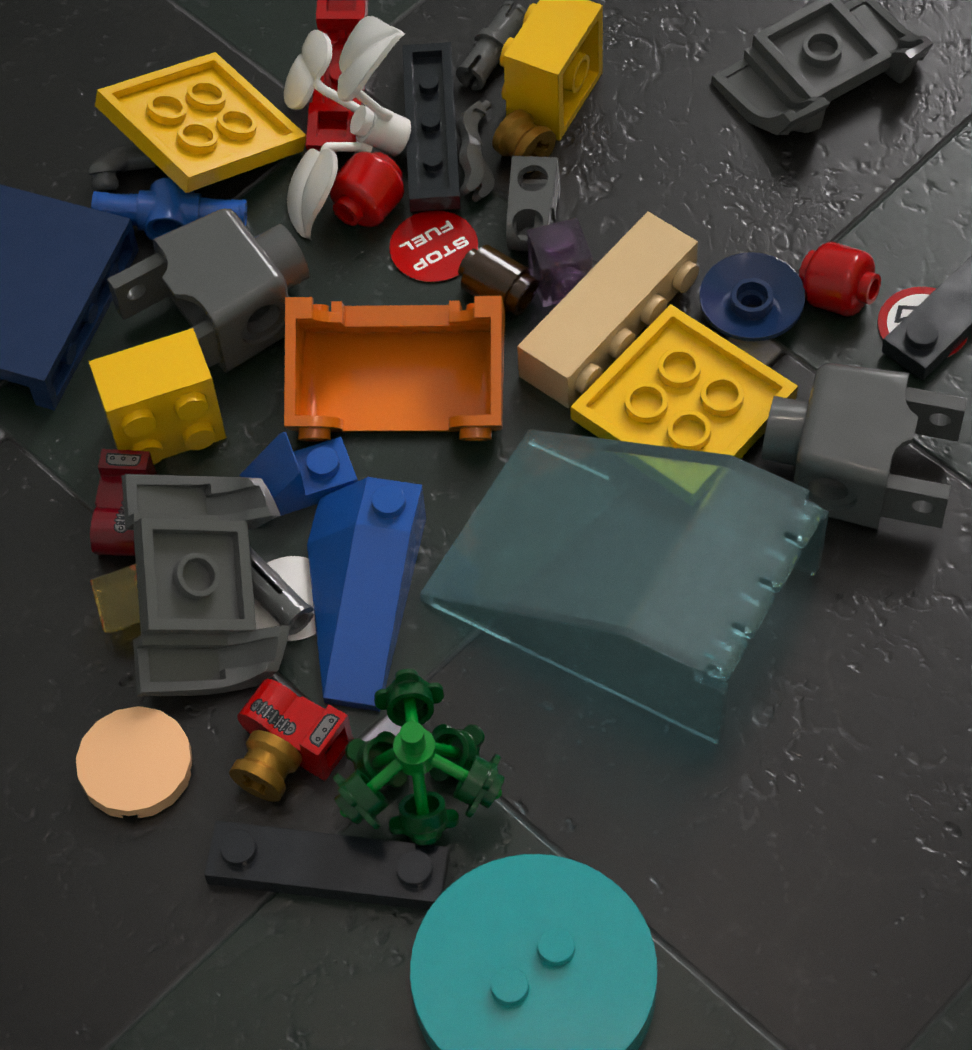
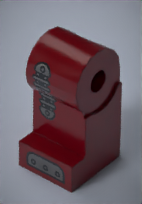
M101 449L98 464L100 480L95 501L96 508L92 515L90 527L91 549L94 554L135 557L134 530H125L122 476L125 474L157 475L150 451Z

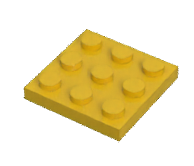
M216 52L98 89L96 93L95 107L185 193L304 151L306 134Z
M670 304L570 407L571 419L696 504H699L765 433L773 397L778 396L795 400L797 398L798 385Z

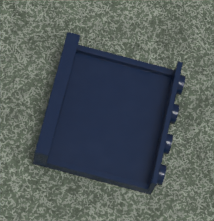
M0 184V379L28 386L35 405L55 411L113 301L107 279L129 268L135 259L139 248L130 218Z

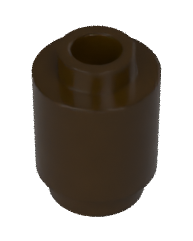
M488 244L483 245L479 250L471 249L463 258L458 269V275L462 277L460 284L462 290L472 296H502L505 314L508 311L516 316L523 313L532 301L538 288V280L530 276L531 271L529 268Z

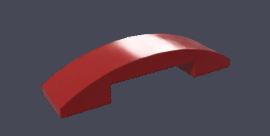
M317 0V29L326 33L332 44L331 62L320 79L326 86L335 91L338 89V78L342 73L339 67L342 50L358 22L368 16V0ZM315 89L308 109L307 151L311 148L320 151L326 142H358L356 135L350 132V123L354 112ZM354 98L352 100L358 103L359 105H363V103L360 102L357 98Z

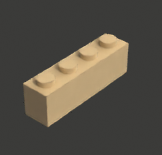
M647 212L517 346L519 377L569 409L603 374V371L635 341V337L647 325L650 326L667 308L668 302L679 291L684 293L693 285L699 273V266L697 265L698 241L652 213Z

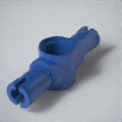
M170 178L156 180L151 185L150 190H140L139 194H113L94 191L92 195V209L130 218L132 226H137L138 230L145 231L146 236L150 240L224 208L233 210L244 225L247 226V200L202 198L201 193H195L194 191L185 193Z

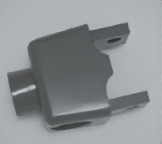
M224 208L153 239L156 254L107 279L116 311L123 320L170 297L189 325L194 329L208 368L218 363L221 369L228 373L285 337V297H289L288 289L309 279L310 274L307 262L298 243L284 225L278 224L254 237L233 210Z
M825 363L818 368L815 374L809 402L778 396L773 397L764 436L762 460L795 466L792 501L801 510L877 530L881 517L942 529L951 485L890 474L894 455L903 447L912 443L915 434L958 442L967 398L907 387L909 373Z

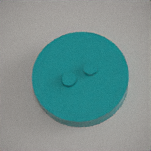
M545 854L515 855L493 860L464 874L453 882L432 904L419 927L412 948L410 961L411 991L420 1029L431 1050H638L647 1035L655 1009L657 957L650 929L633 900L613 880L592 867L572 859Z

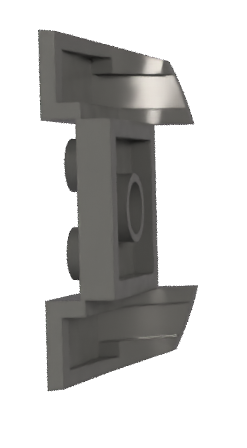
M817 0L754 34L752 46L744 50V59L712 75L711 83L748 123L775 135H789L790 131L809 133L821 128L825 111L830 101L884 72L891 79L901 84L911 75L917 61L924 59L932 48L933 43L925 35L918 36L905 28L876 0H851L845 4L840 0Z
M123 475L122 489L125 530H134L141 635L133 640L137 696L212 695L257 687L263 680L271 678L279 670L288 640L290 625L256 630L248 530H254L268 521L281 516L262 478Z

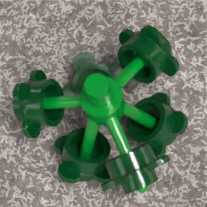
M401 669L395 673V679L386 689H380L374 695L375 706L380 710H387L389 719L394 724L401 726L400 732L395 736L391 732L383 731L371 740L363 741L356 738L347 744L345 755L348 760L353 762L355 771L347 779L339 773L333 777L339 787L337 789L339 794L334 800L340 808V814L343 817H348L356 825H359L365 819L374 829L378 830L382 825L376 816L389 805L380 789L385 785L398 788L406 782L408 775L412 776L414 793L407 795L400 801L398 805L399 816H394L389 820V830L396 835L404 834L408 836L410 841L417 845H430L442 837L444 830L456 827L460 820L459 813L456 810H446L445 799L440 794L426 791L424 774L430 772L432 778L440 782H445L450 777L458 779L459 782L453 797L468 805L465 816L471 818L479 804L488 809L494 800L502 795L501 787L505 777L498 774L497 769L501 756L495 753L490 762L479 757L480 746L485 740L483 730L477 725L469 724L464 729H454L449 725L440 724L434 728L432 734L424 729L422 724L432 717L434 704L440 703L444 699V689L439 683H428L423 680L414 669Z

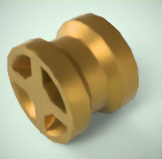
M518 109L511 112L499 124L493 136L492 146L496 152L504 157H549L556 142V135L547 126H537L534 123L533 116L526 110Z
M255 730L246 741L248 750L246 755L242 759H237L229 771L230 777L242 789L256 797L271 802L279 801L286 790L284 783L286 776L298 769L302 762V756L294 746L279 736L266 731Z

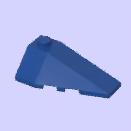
M366 477L319 498L307 542L324 703L380 712V709L375 706L374 695L376 691L386 688L426 523L423 487L421 484Z

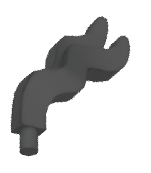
M479 100L460 115L456 123V131L461 141L459 161L465 174L460 194L464 196L474 190L472 195L474 202H478L493 190L495 184L493 173L482 156V141L478 133L479 120L491 108V103L488 100L483 102Z

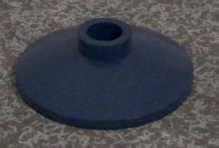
M746 252L726 257L709 269L701 282L699 302L706 320L720 333L741 341H765L784 334L796 324L804 309L805 289L797 272L783 260L764 253ZM746 305H755L757 307L751 308L746 307Z

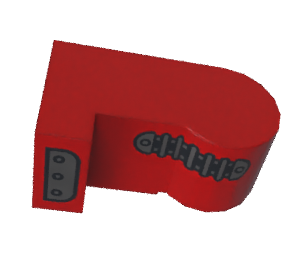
M272 679L263 680L237 715L239 723L249 734L255 730H262L277 735L289 742L302 756V762L299 766L323 781H326L344 756L347 744L353 740L347 714L331 705H328L325 709L303 696L299 697L288 687Z

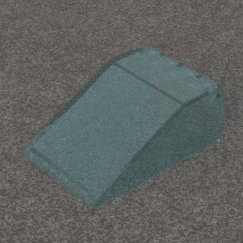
M529 429L421 591L420 599L455 618L708 741L718 744L725 731L729 683L723 680L730 679L749 646L745 638L751 639L755 636L776 599L772 592L779 593L794 568L811 576L816 575L821 566L829 511L808 501L810 490L732 455Z

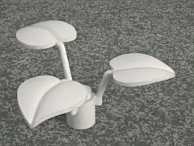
M367 16L361 19L344 45L339 60V67L342 73L338 78L337 91L326 86L320 79L331 62L332 44L329 36L319 30H313L308 34L302 46V53L297 56L292 64L285 82V104L295 111L302 109L308 103L315 89L354 112L350 123V132L356 135L358 142H326L320 151L312 148L309 149L299 162L291 178L287 194L289 217L296 231L302 237L311 240V229L314 220L322 209L337 175L338 159L335 152L371 153L372 148H375L389 155L397 156L403 151L410 137L411 122L408 118L383 108L362 91L364 85L400 38L405 35L403 31L388 25L374 16ZM354 98H357V99H358L360 102H362L364 105H359L358 103H356V102H354V101H352V100H353Z

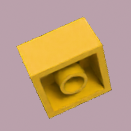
M539 0L537 4L532 3L528 7L521 29L515 38L510 37L507 39L500 55V65L504 67L505 80L501 96L503 100H506V116L515 110L524 109L533 116L534 123L537 126H547L554 132L557 141L562 139L603 73V5L589 0Z
M193 328L88 361L117 450L150 451L155 465L164 458L189 450H201L209 447L213 442L227 438L212 376Z

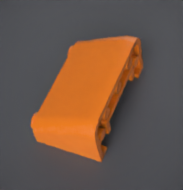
M474 296V303L467 304L466 310L462 309L460 301H449V305L345 306L342 301H331V312H329L328 305L313 304L312 297H285L284 427L291 431H297L298 440L307 442L331 440V432H459V440L463 441L492 440V431L503 429L505 308L502 296Z

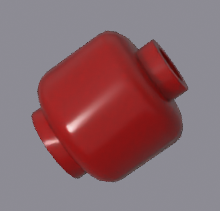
M359 152L351 156L337 172L330 191V198L334 203L333 210L337 217L351 226L358 224L370 228L380 225L404 195L403 176L399 166L389 156L381 152Z
M827 242L819 246L817 250L809 251L799 270V277L802 280L808 304L846 317L859 313L865 304H872L877 298L881 286V277L875 273V262L871 254L835 242Z

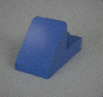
M286 431L280 433L240 474V477L262 478L278 507L280 515L316 505L320 497L358 481L341 437L293 452Z

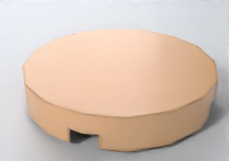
M141 706L119 709L96 721L82 738L76 755L77 777L90 802L109 816L123 818L122 815H137L138 818L154 816L173 805L188 787L193 760L191 745L178 721L161 710Z

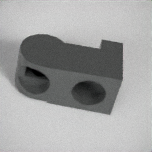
M512 156L506 222L508 251L550 252L553 221L556 218L557 203H559L561 190L557 157ZM530 171H539L545 174L548 180L523 179V175Z

